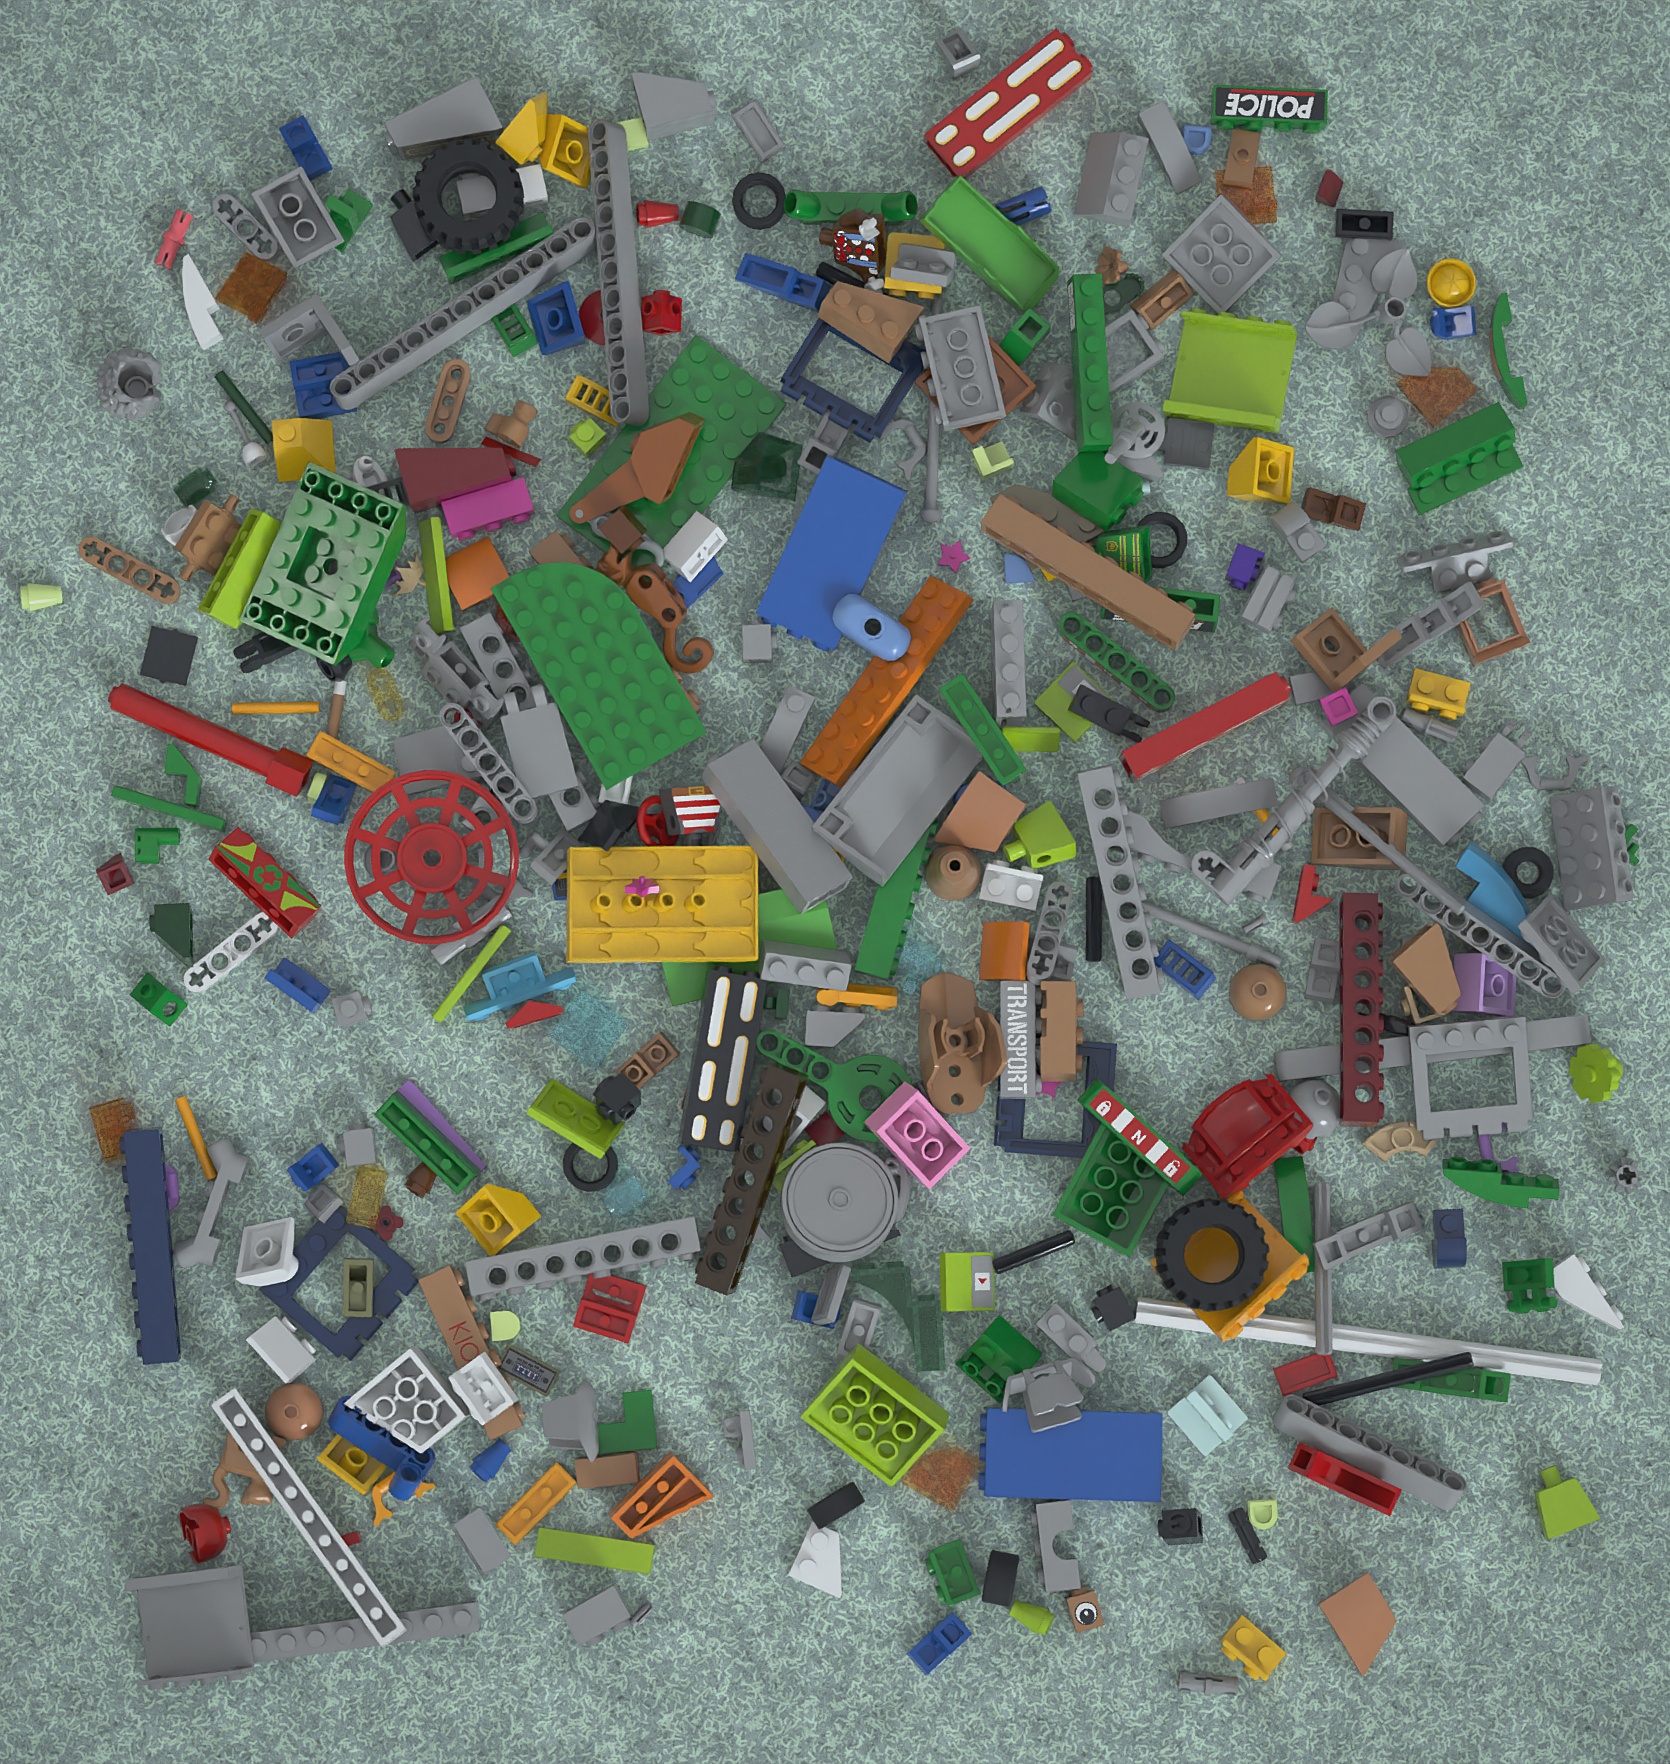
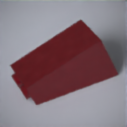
M398 448L394 450L414 514L442 506V501L512 481V477L517 476L511 455H505L502 448Z

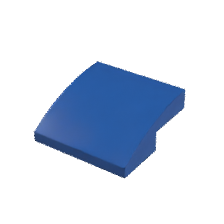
M340 352L289 361L300 418L320 419L357 411V407L351 410L339 407L330 390L332 379L349 368ZM351 389L343 391L341 395L347 394Z

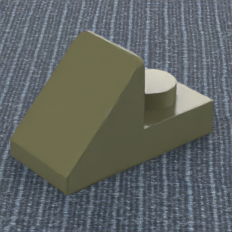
M344 1258V1317L373 1316V1287L376 1281L374 1259Z

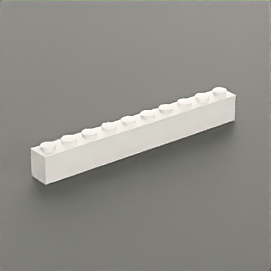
M232 1389L211 1404L381 1647L384 1648L406 1632L405 1626L237 1389Z

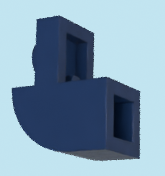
M1463 1208L1432 1210L1434 1239L1432 1240L1433 1269L1465 1267L1467 1239L1464 1232Z

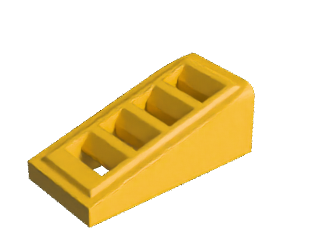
M577 374L565 398L566 403L617 428L619 423L607 415L611 409L609 390ZM582 386L587 389L580 401L577 399V396ZM592 392H597L598 394L591 406L588 405L587 402ZM605 396L608 400L601 412L597 409Z

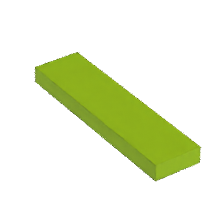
M430 517L418 524L431 629L437 636L453 631L454 627L440 517Z
M504 925L499 927L432 1016L439 1023L444 1020L510 934V929Z
M539 1527L535 1557L651 1574L655 1545Z

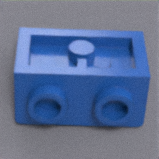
M283 958L276 969H270L264 977L313 1014L317 1012L331 992L329 988L287 958Z

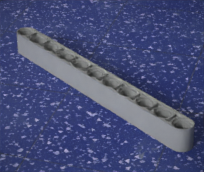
M595 119L588 128V144L611 415L614 421L618 423L642 426L649 417V401L626 132L621 124L603 119Z
M587 217L574 219L554 234L542 240L337 375L330 383V390L338 406L345 410L356 408L493 316L499 314L593 252L597 248L596 228L593 221ZM584 233H589L585 237H580ZM565 248L563 252L556 253L559 249ZM537 264H542V265H541L540 267H538V268H534V269L532 268L533 266H535V265H537ZM512 280H518L514 284H508ZM494 295L491 299L484 300L486 297ZM470 311L467 315L460 316L463 312ZM441 327H446L442 331H437ZM422 342L420 346L413 347L416 343ZM398 358L396 362L389 363L392 359ZM374 374L371 378L365 379L367 375ZM351 389L347 394L341 395L343 391Z
M1588 1015L1526 1022L1528 1052L1545 1050L1547 1048L1554 1049L1591 1044ZM1409 1036L1379 1039V1044L1384 1046L1383 1062H1379V1070L1411 1066ZM1363 1041V1042H1359V1043H1360V1044H1368L1369 1041ZM1340 1044L1274 1053L1278 1082L1315 1078L1317 1076L1340 1075ZM1511 1047L1430 1054L1426 1055L1427 1064H1430L1432 1062L1439 1063L1464 1058L1471 1059L1488 1057L1489 1055L1512 1054ZM1355 1062L1356 1069L1359 1072L1369 1071V1066L1366 1062Z

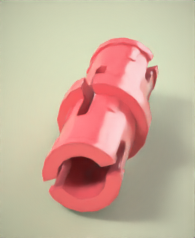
M179 209L175 211L168 232H164L162 236L164 241L154 260L156 264L161 266L165 255H167L164 267L168 269L172 268L179 247H183L185 243L184 235L193 219V216L186 212L183 222L180 223L184 211Z

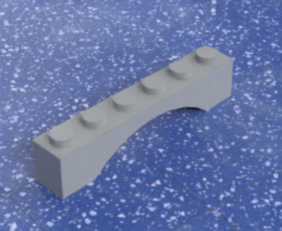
M1128 811L1129 815L1123 816L1125 827L1131 826L1135 843L1129 845L1131 852L1137 853L1138 860L1153 864L1154 860L1165 863L1164 869L1180 874L1181 870L1192 873L1191 863L1193 858L1175 850L1164 842L1153 830L1145 816ZM1113 818L1108 832H1114L1118 828V822L1115 818ZM1115 845L1109 848L1115 852L1125 854L1120 846ZM1256 856L1250 857L1241 869L1244 870ZM1199 862L1201 872L1204 870L1210 872L1209 880L1213 881L1223 870L1219 866L1213 872L1211 870V862ZM1271 862L1272 864L1268 868H1262L1243 889V892H1246L1245 897L1258 903H1262L1263 899L1269 900L1282 865Z

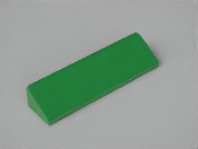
M399 1091L393 1093L374 1114L457 1195L481 1172L480 1168Z

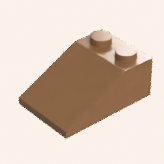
M1315 807L1311 852L1312 865L1369 870H1401L1399 866L1327 807ZM1353 807L1355 812L1352 814L1372 829L1386 844L1392 843L1395 849L1405 857L1408 813L1397 807Z

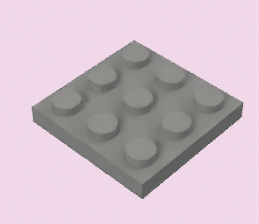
M1221 194L1171 244L1162 256L1219 313L1227 312L1281 258L1282 254L1224 194Z
M1552 893L1544 897L1517 925L1522 937L1536 948L1542 962L1553 969L1557 974L1560 984L1569 989L1572 994L1582 988L1606 960Z

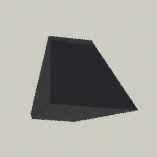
M605 800L578 840L608 852L612 845H615L634 826L639 807Z

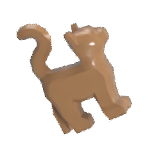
M228 1431L225 1450L212 1477V1483L218 1492L217 1498L205 1497L203 1504L211 1505L217 1510L224 1507L229 1500V1488L224 1481V1477L227 1473H234L251 1478V1482L244 1490L241 1499L242 1504L247 1506L249 1503L258 1506L270 1505L273 1500L270 1488ZM276 1436L271 1437L279 1449L285 1447L286 1440Z

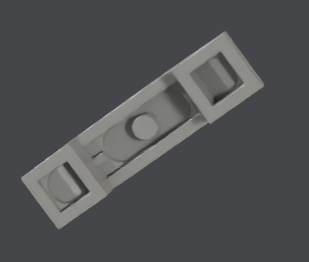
M1273 778L1215 788L1159 801L1165 829L1279 806Z
M1408 1202L1350 1224L1312 1244L1321 1269L1325 1271L1349 1261L1351 1257L1393 1239L1405 1237L1423 1228L1414 1203Z

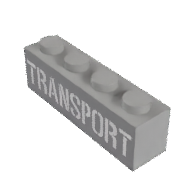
M1000 981V1027L1007 1057V1064L1000 1074L1001 1099H1036V1092H1042L1041 1075H1036V1063H1041V1046H1036V1034L1042 1033V1018L1036 1017V1005H1042L1041 988H1036V985L1030 981Z

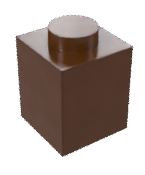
M625 505L619 508L598 528L621 554L627 549L631 552L635 551L645 541L642 536L647 532V529Z

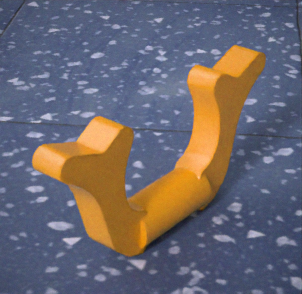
M395 1472L378 1482L373 1488L372 1498L376 1508L374 1526H378L383 1518L393 1515L392 1511L384 1506L381 1497L384 1492L389 1490L388 1485ZM422 1482L415 1492L416 1497L420 1498L424 1491L434 1489L435 1483Z

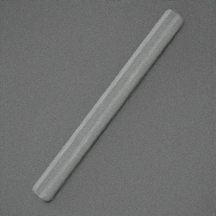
M1320 1182L1314 1185V1242L1331 1234L1329 1183ZM1314 1249L1316 1353L1318 1355H1330L1333 1351L1331 1268L1322 1271Z

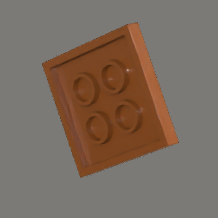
M988 335L1007 416L1037 389V386ZM929 368L915 380V385L937 407L936 396H930L927 380L932 379ZM1002 419L958 428V431L972 445H975Z

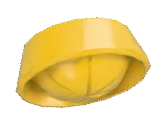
M1455 258L1443 259L1435 263L1429 270L1426 279L1427 290L1431 298L1439 305L1445 307H1459L1467 303L1473 296L1476 288V277L1471 267L1464 261Z

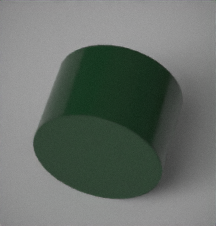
M688 201L679 227L689 233L711 239L715 233L721 213L705 204Z

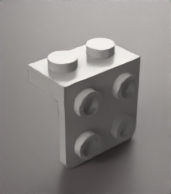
M1046 362L1037 374L1035 382L1037 389L1024 399L1020 412L1028 417L1045 421L1071 440L1077 441L1073 370L1064 364Z

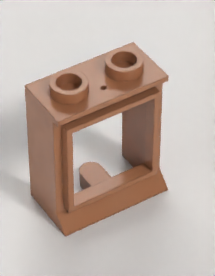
M1495 578L1486 580L1479 584L1480 589L1476 591L1481 599L1499 593L1515 632L1514 636L1478 649L1467 619L1457 625L1473 667L1494 657L1504 656L1508 652L1520 647L1521 649L1525 648L1531 643L1524 631L1505 584V579L1498 582Z

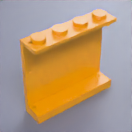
M1243 1191L1225 1200L1244 1207V1211L1248 1214L1252 1213L1257 1219L1255 1222L1259 1228H1263L1266 1234L1264 1240L1269 1245V1253H1267L1269 1264L1268 1269L1265 1270L1263 1275L1264 1280L1255 1289V1293L1250 1298L1232 1308L1212 1312L1190 1308L1223 1343L1229 1338H1236L1243 1331V1325L1250 1318L1252 1320L1258 1318L1264 1312V1306L1271 1299L1277 1300L1287 1289L1285 1286L1293 1279L1299 1280L1307 1272V1266L1309 1265L1307 1256L1305 1254L1301 1255L1245 1199ZM1207 1227L1200 1229L1186 1243L1184 1250L1186 1266L1191 1274L1201 1281L1208 1283L1221 1282L1234 1272L1238 1264L1239 1252L1234 1239L1227 1232L1219 1228ZM1153 1258L1150 1264L1153 1271L1157 1274L1155 1266H1157L1156 1258Z

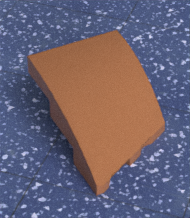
M978 771L946 818L934 841L997 852L1012 831V825L1027 804L986 774Z
M1368 1572L1318 1603L1362 1676L1368 1671L1396 1623L1392 1611Z

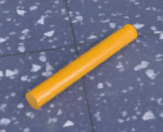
M319 701L232 703V714L319 713Z
M186 1096L180 1097L175 1102L206 1179L209 1181L217 1177V1172L209 1157L207 1147Z

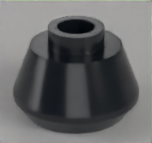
M349 654L337 665L316 657L317 664L322 673L334 682H342L353 666Z

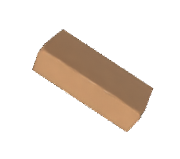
M1171 270L1129 306L1137 315H1142L1152 331L1195 294L1182 275L1175 270Z

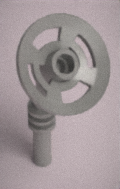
M1131 402L1119 407L1111 416L1113 445L1105 455V461L1113 464L1120 455L1137 460L1154 454L1161 446L1165 435V426L1160 414L1150 405L1140 402ZM1138 409L1148 412L1155 419V422L1149 423L1145 417L1138 415ZM1128 411L1129 414L1122 419L1119 428H1116L1115 424L1118 418ZM1131 418L1132 421L1128 428H1124L1125 423ZM1145 431H1149L1147 438L1142 441L1141 438ZM1157 432V438L1154 443L1145 449L1144 445L1151 440L1153 433ZM1135 444L1134 451L1129 450Z

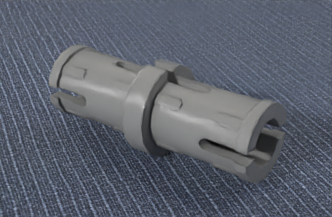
M1179 1672L1178 1691L1204 1692V1695L1208 1696L1211 1693L1237 1696L1238 1677L1212 1675V1672H1205V1674Z

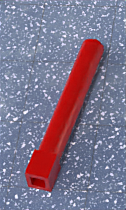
M121 683L119 687L114 686L109 694L108 702L111 703V710L267 778L266 784L297 797L308 782L314 760L284 747L280 751L274 750L124 683Z

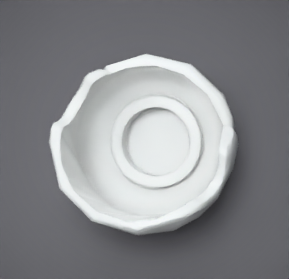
M189 505L188 508H182L172 513L166 520L161 532L170 544L175 546L198 511L194 506Z

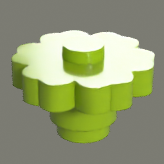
M1597 1043L1578 1047L1577 1056L1570 1058L1569 1074L1574 1078L1572 1087L1581 1099L1588 1098L1593 1104L1610 1100L1612 1091L1619 1088V1079L1623 1075L1622 1064L1611 1054L1608 1048H1600Z

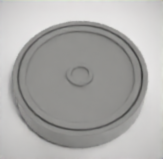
M848 1143L821 1145L802 1155L789 1170L780 1195L781 1218L789 1236L808 1254L830 1262L857 1260L877 1249L890 1233L898 1211L897 1186L887 1166L870 1151Z

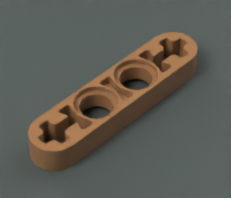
M87 537L80 542L78 547L79 554L90 565L161 603L173 604L180 598L181 588L173 578L96 537ZM96 543V548L103 554H106V549L111 550L105 556L103 565L98 564L102 561L99 556L92 554L90 558L87 557L88 552L85 550L87 545L93 546ZM115 556L123 557L125 560V567L118 572L112 571L109 565L110 560ZM140 570H147L150 573V581L145 585H138L135 582V574ZM157 576L161 577L157 581L159 584L165 587L173 584L172 590L175 592L173 596L167 595L166 598H163V592L154 587L153 592L149 591L155 584Z

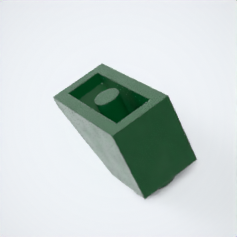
M155 904L154 915L149 917L150 931L155 932L158 942L184 965L193 967V911L190 904Z

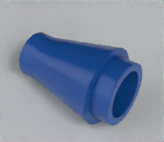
M498 1439L493 1445L472 1459L473 1463L469 1468L486 1483L490 1478L494 1479L507 1455L512 1450L501 1439Z

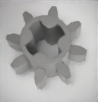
M1622 1158L1619 1159V1167L1612 1165L1608 1167L1613 1174L1606 1181H1613L1616 1184L1614 1192L1625 1188L1626 1194H1631V1186H1642L1637 1180L1638 1176L1644 1174V1171H1637L1634 1168L1637 1161H1632L1629 1165H1626L1625 1160ZM1623 1168L1626 1173L1630 1172L1632 1178L1627 1179V1185L1625 1180L1619 1179V1175L1623 1173Z

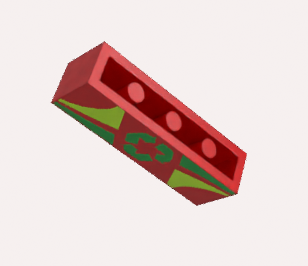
M239 827L215 846L208 859L291 939L315 918L321 908L313 894L305 891L292 874L285 872L276 863L271 854L264 852L255 843L252 836L244 833Z

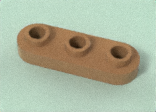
M452 359L443 366L426 420V434L431 441L438 444L446 443L453 437L470 383L471 371L463 360ZM456 370L462 372V377L458 380H454L451 377L452 373ZM445 398H452L454 400L453 405L450 407L444 406L443 401ZM437 425H444L445 432L437 434L435 427Z

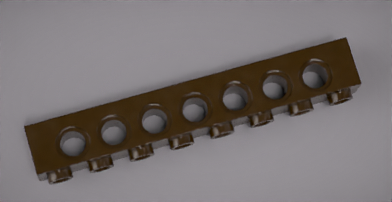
M780 1063L769 1064L762 1071L759 1080L760 1084H762L759 1095H755L752 1100L750 1110L753 1112L750 1121L746 1122L741 1132V1138H743L741 1148L737 1149L732 1159L734 1169L731 1177L729 1176L723 1185L722 1191L725 1195L722 1204H718L714 1212L713 1219L716 1222L713 1231H709L706 1236L704 1247L707 1248L704 1257L700 1258L695 1268V1274H697L696 1284L725 1296L736 1292L809 1077L808 1074ZM774 1089L781 1092L782 1100L779 1104L773 1100L772 1093ZM765 1116L772 1120L773 1126L770 1131L765 1129L763 1125ZM756 1143L763 1148V1156L761 1158H758L754 1153ZM746 1171L751 1172L754 1176L752 1186L745 1181ZM737 1198L744 1202L745 1209L743 1213L736 1208ZM728 1225L732 1226L735 1230L734 1240L727 1236L726 1229ZM719 1252L726 1258V1265L724 1267L717 1261Z

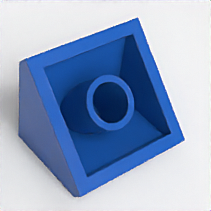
M565 281L527 301L542 355L585 344V335L569 281Z

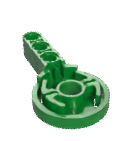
M763 1030L758 1034L756 1050L776 1063L808 1074L809 1081L824 1089L826 1105L835 1124L846 1135L854 1139L866 1142L880 1141L873 1132L862 1131H871L864 1121L878 1108L869 1110L861 1105L860 1093L866 1087L876 1088L881 1094L880 1106L904 1082L913 1087L912 1081L903 1067L888 1057L871 1054L851 1058L842 1064H836L775 1030ZM766 1034H770L776 1039V1046L771 1051H766L761 1046V1039ZM791 1048H796L801 1052V1061L796 1065L790 1064L786 1058L787 1052ZM817 1062L824 1063L827 1068L826 1075L821 1079H817L812 1074V1067ZM861 1064H876V1065H881V1067H879V1066H873V1065H868V1066H866V1065H861ZM861 1070H871V1071H874V1072H870V1071L858 1072V1071H861ZM843 1101V1104H844L845 1108L847 1109V1111H848L852 1116H850V1115L846 1112V1110L844 1109L842 1103H838V1102Z

